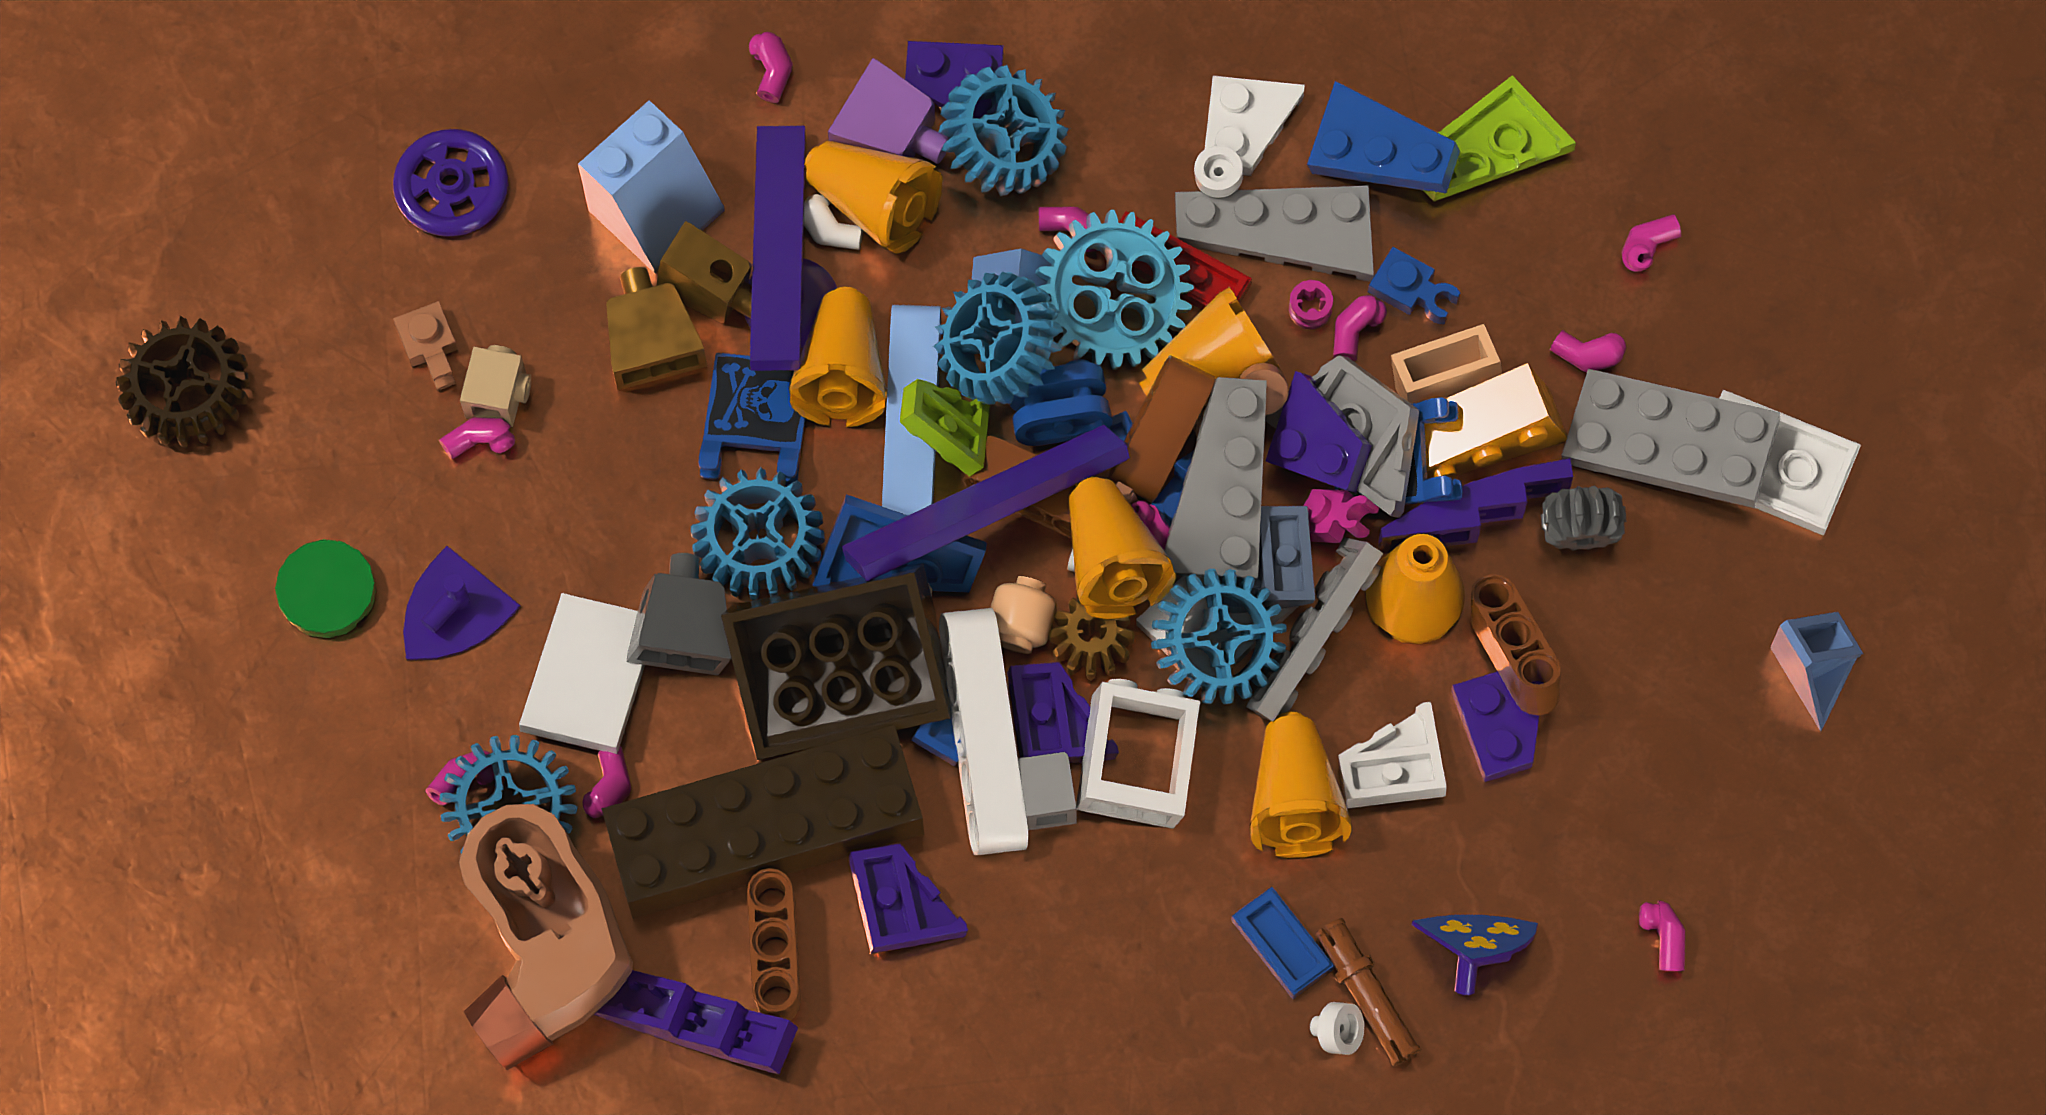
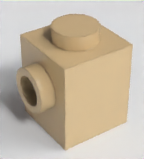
M491 345L488 349L473 347L460 397L465 418H502L513 427L519 402H527L531 388V374H526L521 355H517L510 348L499 345Z

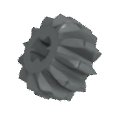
M1594 485L1582 488L1577 486L1574 489H1561L1558 493H1551L1545 497L1543 514H1541L1542 530L1545 533V541L1559 549L1570 548L1573 551L1576 549L1590 550L1594 547H1606L1608 544H1614L1621 540L1622 535L1625 534L1624 522L1627 521L1622 495L1608 487L1597 488Z

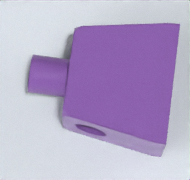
M872 58L828 130L829 141L911 158L917 153L937 164L942 161L946 152L942 151L943 144L950 139L931 129L935 121V105L931 98L874 58Z

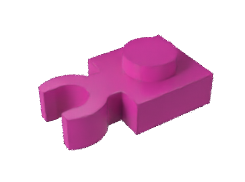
M1312 489L1304 506L1308 507L1310 542L1340 543L1345 530L1356 538L1368 536L1370 530L1362 525L1360 520L1368 513H1378L1379 507L1363 495L1353 496L1347 490Z

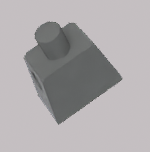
M690 553L671 555L669 574H654L642 593L626 662L719 675L732 659L721 614L727 610L724 586L717 581L699 579L700 558Z

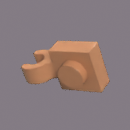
M439 301L393 318L411 366L414 367L426 362L437 391L455 385L456 383L445 355L458 349Z

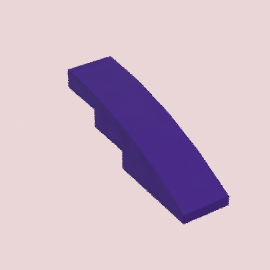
M1569 458L1519 467L1470 482L1462 486L1463 494L1459 500L1424 502L1381 528L1378 543L1379 551L1383 554L1390 553L1407 538L1416 534L1431 535L1440 540L1444 546L1477 543L1481 523L1523 518L1527 499L1547 497L1551 493H1558L1561 489H1570L1573 480L1571 460Z
M634 970L616 995L594 1013L596 1016L651 1036L775 1074H780L798 1029L790 1020L747 1010L737 1001L697 992L686 983Z

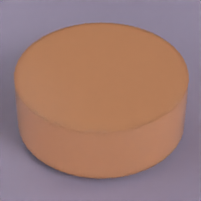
M1258 363L1248 367L1241 374L1239 379L1267 381L1265 415L1275 413L1282 408L1288 397V386L1285 375L1278 367L1268 363Z

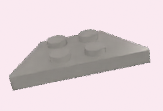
M1339 355L1323 365L1319 372L1312 376L1316 381L1314 385L1328 401L1334 402L1346 415L1348 424L1352 428L1358 429L1372 445L1357 491L1390 516L1400 518L1404 512L1420 410L1350 358ZM1283 406L1275 413L1265 415V421L1275 429Z

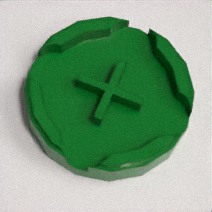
M327 539L306 543L291 553L278 571L275 586L279 608L286 619L304 634L321 638H331L347 634L356 628V624L364 616L367 617L373 608L377 589L372 568L361 552L345 542Z

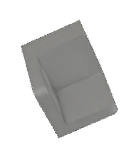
M1060 752L1018 758L1028 830L1076 824L1077 808L1068 754Z

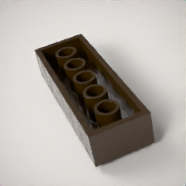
M895 724L601 808L633 919L748 886L752 876L760 870L768 868L778 869L787 875L849 857L850 853L854 851L883 847L924 835L922 813Z

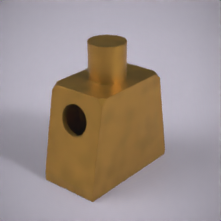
M685 221L660 260L656 286L673 283L684 305L720 323H724L733 309L751 318L752 285L748 282L752 264L702 230Z
M635 267L624 271L620 275L624 295L612 297L606 301L611 365L617 390L707 367L702 341L673 283H665L653 287L648 269L645 267Z

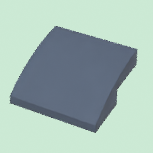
M1261 506L1258 578L1254 581V586L1250 593L1254 595L1262 588H1267L1270 591L1269 597L1262 603L1264 608L1279 604L1281 609L1311 604L1315 601L1307 506ZM1237 579V580H1236V586H1237V587H1238L1239 583L1241 582V579ZM1222 596V603L1227 605L1229 613L1247 612L1238 602Z

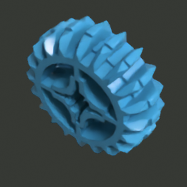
M1008 65L1000 66L995 73L990 67L982 68L977 73V76L974 74L967 75L961 81V85L959 87L956 86L949 93L948 99L950 102L942 107L940 113L946 121L940 125L938 133L950 138L943 144L942 151L955 153L956 158L952 161L951 169L963 166L968 171L965 174V183L972 182L977 177L981 179V192H988L995 185L1000 196L1008 195L1013 189L1017 194H1022L1028 191L1031 185L1033 187L1040 186L1046 181L1047 174L1051 175L1059 167L1057 159L1065 154L1067 148L1061 140L1067 136L1069 128L1057 124L1064 117L1065 110L1052 108L1051 103L1055 100L1056 93L1044 95L1039 90L1042 87V79H1036L1030 84L1026 80V69L1018 70L1012 77ZM991 99L992 107L987 111L988 115L985 114L980 119L973 118L976 103L981 100ZM1027 142L1034 143L1030 160L1016 163V154L1020 151V147Z
M1002 271L1000 276L995 273H984L982 282L977 279H968V292H953L957 303L953 308H942L945 315L948 316L945 324L935 326L938 333L943 335V339L933 346L938 353L943 355L937 365L942 371L948 373L945 380L951 386L959 389L958 391L963 396L972 400L977 399L984 404L994 405L996 401L1002 404H1012L1014 395L1020 398L1029 397V384L1035 386L1043 385L1040 376L1042 370L1055 369L1049 360L1050 354L1062 350L1059 344L1053 341V337L1064 331L1059 323L1053 321L1060 312L1053 304L1049 303L1051 297L1048 293L1036 286L1034 281L1024 276L1021 278L1011 272L1005 273ZM1010 304L1017 305L1021 313L1022 322L1016 323L1015 315L1011 314ZM974 354L981 355V362L986 363V373L980 372Z
M761 467L756 473V479L748 480L746 472L740 469L737 473L739 483L732 485L728 479L722 477L719 481L722 494L707 490L704 496L708 506L696 507L695 517L700 523L691 526V535L698 540L692 545L693 553L699 558H703L700 562L702 573L710 574L714 572L713 581L720 582L723 586L730 581V593L735 598L742 592L744 587L749 588L751 600H757L760 596V589L768 588L770 597L778 595L777 585L781 583L787 589L794 591L797 588L794 574L809 578L812 572L807 562L820 561L821 551L816 546L825 542V533L818 528L823 524L822 512L813 510L816 506L814 496L811 494L801 496L803 486L798 480L785 487L786 477L781 471L774 476L772 481H768L766 470ZM754 503H766L763 507L755 510L743 507ZM787 514L795 520L798 526L797 538L791 549L785 545L784 537L778 533L783 527L782 519ZM725 520L731 523L732 531L737 534L736 539L732 542L733 550L728 555L724 553L718 544L719 531ZM756 529L759 534L760 529H765L767 536L759 539L757 535L756 540L750 539L749 532ZM758 559H768L772 561V563L766 565H750L753 561Z
M1215 569L1205 571L1204 586L1196 574L1187 576L1186 585L1190 593L1183 587L1174 585L1170 589V593L1176 600L1177 605L1168 601H1161L1158 605V609L1169 616L1168 621L1154 620L1152 622L1153 629L1165 631V639H1157L1151 642L1152 649L1167 648L1169 655L1160 658L1156 662L1158 668L1162 669L1174 665L1176 670L1169 676L1167 680L1169 684L1176 685L1184 678H1187L1188 681L1183 691L1186 697H1193L1200 686H1202L1201 698L1202 702L1206 704L1214 701L1217 689L1223 704L1233 703L1234 687L1242 699L1250 698L1252 696V688L1248 680L1259 688L1266 687L1269 682L1262 673L1261 668L1277 672L1280 664L1269 657L1270 652L1284 653L1286 651L1285 644L1273 642V634L1287 631L1286 624L1272 625L1270 620L1271 616L1281 612L1280 605L1276 604L1264 608L1262 603L1269 597L1270 591L1267 588H1262L1252 595L1250 592L1255 581L1252 576H1245L1237 587L1236 571L1232 569L1225 571L1221 584ZM1222 596L1231 598L1242 605L1250 615L1253 624L1240 625L1234 622L1229 615L1227 605L1222 603ZM1206 597L1207 608L1203 609L1204 619L1201 627L1197 631L1182 634V626L1187 613L1195 603ZM1217 623L1221 624L1220 630L1227 629L1228 633H1241V636L1232 637L1228 641L1222 642L1221 650L1217 649L1218 643L1211 644L1210 640H1197V637L1206 636L1210 632L1216 631ZM1256 639L1251 659L1241 671L1232 676L1231 665L1235 664L1234 655L1237 646L1244 641ZM1199 648L1203 650L1209 657L1211 667H1215L1216 677L1206 675L1198 670L1190 662L1184 649Z
M518 735L510 736L509 750L501 751V743L498 736L491 737L490 747L492 753L488 755L484 754L482 747L478 743L473 744L470 748L477 761L471 765L466 758L458 756L455 759V763L466 772L462 778L451 773H447L444 777L447 783L458 786L456 794L441 793L439 798L440 801L445 803L455 802V811L445 812L440 815L442 822H450L457 819L460 825L459 828L448 833L449 840H457L464 834L467 837V834L473 828L469 820L483 817L496 810L483 811L482 807L492 805L494 801L502 799V777L505 779L506 789L514 790L512 796L517 793L521 798L534 796V800L523 802L522 804L539 805L550 802L549 812L554 814L558 821L561 812L575 814L577 806L562 804L561 795L575 793V785H566L559 788L557 779L569 773L567 766L559 767L551 772L547 766L555 759L556 753L550 750L544 754L541 760L535 758L534 755L539 747V742L536 740L530 741L525 753L518 751L520 744ZM507 761H516L531 767L541 776L547 787L530 791L519 789L511 778ZM492 764L495 781L493 794L484 801L466 805V796L472 780L482 769ZM559 821L563 828L566 830V832L569 834L572 830V826L568 823Z

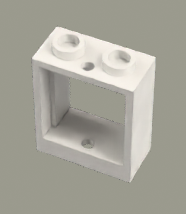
M1111 679L1108 683L1102 682L1093 693L1091 699L1085 753L1082 761L1076 803L1077 810L1173 829L1185 815L1200 701L1188 699L1182 691L1163 688L1157 690V692L1138 689V685L1135 682L1125 679ZM1111 707L1179 720L1169 793L1101 780Z

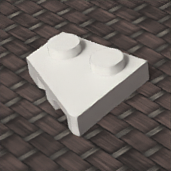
M1213 76L1205 149L1219 145L1233 149L1241 158L1243 175L1251 176L1262 160L1263 153L1268 145L1273 144L1282 131L1283 124L1295 106H1299L1302 102L1305 85Z
M1431 702L1420 704L1416 707L1415 714L1395 726L1391 723L1375 732L1369 741L1357 743L1339 754L1338 766L1347 808L1446 796L1447 786Z

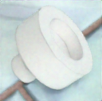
M1220 145L1203 150L1198 155L1194 165L1196 184L1203 193L1211 197L1222 198L1233 194L1238 190L1243 180V165L1240 156L1233 149Z
M1331 1002L1323 1008L1320 1016L1312 1018L1310 1031L1313 1036H1318L1319 1043L1324 1051L1333 1054L1350 1055L1361 1045L1364 1036V1018L1361 1010L1355 1004Z

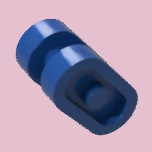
M1077 359L1065 365L1054 366L1055 369H1043L1040 373L1043 385L1035 386L1029 384V397L1020 398L1014 395L1012 404H1010V407L1017 411L1012 418L1016 440L1027 446H1042L1069 441L1101 425H1105L1109 429L1112 426L1113 420L1109 401L1102 397L1106 392V383L1101 366L1085 359Z

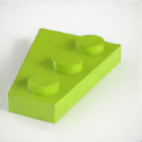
M1512 75L1438 132L1455 141L1460 153L1447 193L1423 191L1433 201H1437L1575 151L1576 142Z

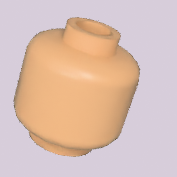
M1018 576L1016 583H1005L998 586L995 590L990 608L994 610L997 618L1002 648L1018 653L1030 654L1032 648L1041 647L1047 643L1049 631L1054 622V615L1057 612V603L1052 596L1045 593V583L1033 578Z

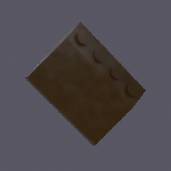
M924 563L894 569L870 581H866L863 577H857L735 604L721 614L757 760L811 749L894 724L896 730L951 718L936 613Z

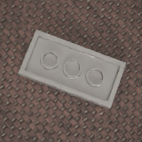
M1588 369L1564 446L1562 460L1570 458L1571 466L1755 508L1780 423V412Z

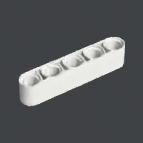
M992 608L941 613L939 619L940 643L972 851L974 855L1026 850L1028 846V825L995 612Z

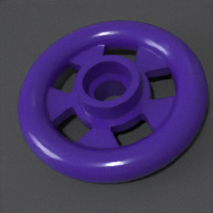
M461 129L438 130L416 140L400 157L393 177L394 197L402 214L417 228L438 236H460L483 227L499 212L508 190L507 167L499 151L482 136ZM448 148H459L468 151L466 161L446 159ZM424 159L434 163L426 179L414 174L416 168ZM487 169L489 186L475 187L473 171ZM447 175L458 177V181L453 185L448 186L442 183L443 178ZM425 192H429L430 196L439 203L429 212L422 208L416 200ZM468 198L471 199L475 209L455 217L451 206L458 205Z

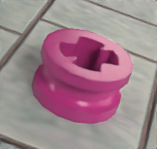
M1307 280L1296 285L1290 294L1289 314L1295 324L1304 329H1316L1326 324L1332 314L1333 296L1331 290L1325 284L1316 280ZM1315 297L1320 299V311L1314 308L1309 309L1307 312L1302 311V298L1307 301H1311Z

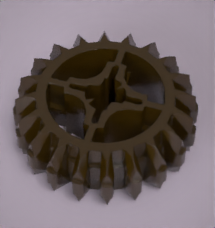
M180 316L176 328L170 329L166 321L160 320L159 329L161 332L154 336L150 331L143 329L141 335L145 343L142 346L129 342L127 349L133 358L119 359V368L124 375L116 378V386L119 391L123 392L118 400L122 409L129 410L127 414L129 422L134 426L141 425L140 430L148 439L158 433L160 443L167 446L176 435L180 446L186 448L190 442V436L197 435L200 443L206 444L208 441L206 431L212 428L216 433L224 435L225 427L222 423L224 418L238 421L239 414L233 405L247 404L248 397L242 389L249 387L251 382L248 373L244 372L248 363L243 354H237L239 351L237 341L232 338L225 339L226 334L218 325L209 331L206 321L199 318L194 326L190 328L187 319ZM173 355H176L174 358H172V359H170V360H167V361H164L165 359H167V358H169V357H171V356H173ZM202 355L212 358L221 366L220 381L211 379L209 373L202 371ZM147 383L156 385L158 391L164 392L163 398L166 402L164 410L154 406L146 399ZM203 403L202 405L189 410L195 404Z

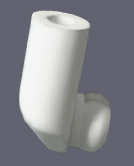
M819 194L808 196L804 202V226L813 240L820 245L860 250L863 230L856 225L838 223L828 207L829 201L824 196Z

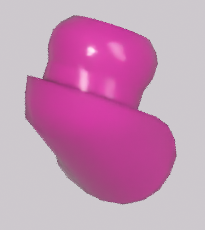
M772 32L756 34L750 40L749 51L751 55H755L754 57L757 60L762 61L766 69L757 90V95L765 101L778 103L792 71L793 63L779 36Z
M1562 330L1551 345L1550 351L1587 373L1588 369L1599 371L1618 364L1623 359L1626 351V342L1620 335L1609 333L1583 343Z

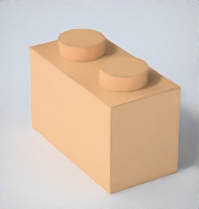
M1484 324L1391 355L1397 393L1411 404L1437 397L1446 399L1502 374L1501 361Z

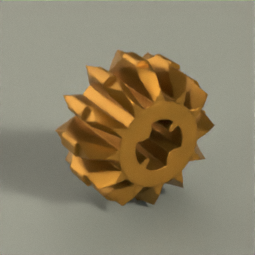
M1072 597L1069 600L1070 613L1057 611L1054 615V621L1058 627L1049 631V640L1058 646L1053 650V656L1056 661L1069 659L1067 672L1071 675L1077 673L1081 666L1086 667V676L1090 681L1095 679L1096 668L1101 667L1107 675L1111 676L1115 673L1114 660L1126 663L1129 659V651L1125 646L1134 643V632L1126 629L1130 624V616L1116 619L1092 617L1086 612L1085 607L1081 606L1079 600ZM1094 631L1100 633V639L1093 637L1090 642L1083 640V634L1091 636Z

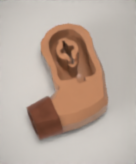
M534 804L505 805L483 816L467 834L459 860L464 885L494 918L503 941L516 959L507 978L504 975L499 977L464 1010L473 1029L496 1060L506 1070L553 1045V1040L587 1021L616 995L633 971V961L620 931L612 904L602 883L574 847L568 833L555 815Z

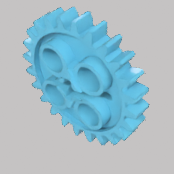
M1110 210L1106 214L1104 223L1101 224L1096 213L1092 212L1087 216V229L1077 220L1072 221L1069 224L1072 239L1066 234L1059 232L1053 239L1060 251L1047 248L1042 253V256L1052 265L1042 266L1036 270L1035 274L1047 280V284L1041 285L1039 288L1048 293L1051 297L1049 303L1053 304L1060 312L1053 320L1059 323L1060 327L1064 330L1058 344L1060 348L1067 346L1071 342L1075 344L1074 360L1080 359L1086 352L1092 353V363L1100 365L1104 357H1109L1112 370H1117L1121 367L1123 356H1126L1131 366L1136 367L1141 363V350L1152 360L1158 354L1155 341L1166 346L1173 339L1167 329L1181 331L1185 327L1184 322L1176 316V313H1187L1192 308L1191 304L1180 299V295L1187 294L1194 289L1192 284L1180 282V276L1191 268L1190 265L1175 264L1173 259L1183 249L1181 246L1169 250L1166 249L1164 244L1170 235L1168 231L1161 233L1156 238L1151 234L1154 222L1152 219H1149L1139 228L1135 226V212H1130L1123 220V223H1118L1115 210ZM1096 249L1105 256V271L1095 272L1086 265L1084 260L1086 250ZM1143 261L1151 267L1153 271L1151 283L1143 284L1133 277L1131 272L1133 262ZM1072 277H1080L1098 286H1106L1113 279L1117 281L1116 287L1119 291L1152 295L1155 298V302L1153 304L1148 303L1139 297L1126 293L1112 300L1110 299L1111 292L1109 289L1089 285H1076L1072 282ZM1086 296L1094 302L1096 307L1094 318L1084 319L1075 312V297ZM1133 308L1141 314L1143 320L1141 330L1132 331L1123 325L1121 321L1122 309Z

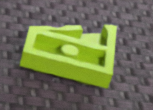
M916 379L904 387L900 423L905 426L907 431L913 436L922 439L936 450L945 461L954 464L969 477L984 468L990 405L984 404L977 399L971 402L962 400L958 390L949 387L939 388L934 383L921 379Z

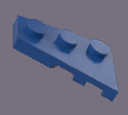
M1335 81L1307 166L1312 174L1447 193L1460 150L1455 141Z
M846 494L815 573L813 586L862 577L846 561L842 546L908 515ZM966 535L898 568L924 563L927 580L932 591L969 593L985 555L987 542Z

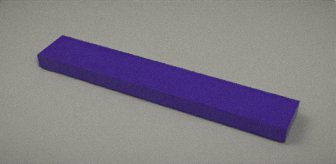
M757 126L750 335L751 371L800 369L805 193L804 164L806 151L805 126Z
M1101 425L843 545L842 549L845 559L866 581H870L1080 483L1084 479L1127 461L1130 458L1127 445L1105 425Z

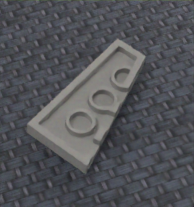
M1368 186L1237 190L1233 194L1222 198L1208 196L1202 191L1175 192L1176 238L1195 248L1234 256L1244 253L1264 257L1265 262L1284 265L1285 261L1311 266L1312 271L1332 274L1333 271L1356 275L1358 280L1371 282L1374 277Z
M1223 377L1215 379L1164 549L1173 564L1175 575L1189 576L1196 574L1198 577H1204L1206 570L1215 569L1218 577L1222 578L1226 570L1232 569L1236 571L1237 579L1242 580L1245 576H1252L1255 580L1258 578L1266 380Z
M1343 538L1336 550L1343 557L1341 563L1330 572L1325 571L1314 588L1317 591L1316 597L1319 601L1315 608L1311 606L1299 614L1289 635V640L1294 642L1290 651L1286 650L1284 653L1276 654L1274 660L1280 664L1279 670L1277 672L1266 671L1265 676L1269 682L1268 685L1264 688L1257 687L1246 706L1247 708L1272 722L1277 715L1288 712L1298 696V691L1295 690V687L1305 673L1310 675L1317 669L1325 656L1326 650L1322 646L1332 631L1338 633L1346 625L1353 612V608L1349 606L1360 589L1365 591L1372 585L1380 572L1381 566L1377 562L1383 553L1369 543Z

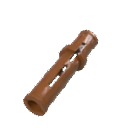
M1343 918L1334 920L1325 925L1327 930L1321 928L1315 933V936L1320 940L1338 971L1335 974L1337 981L1340 985L1346 984L1390 1058L1392 1066H1397L1410 1059V1054L1414 1056L1419 1053L1421 1048L1415 1042L1372 970L1375 963L1371 956L1363 955Z

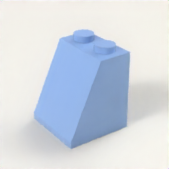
M650 100L578 163L589 212L654 273L659 270L660 260L685 221L703 231L725 211L724 205L684 132Z

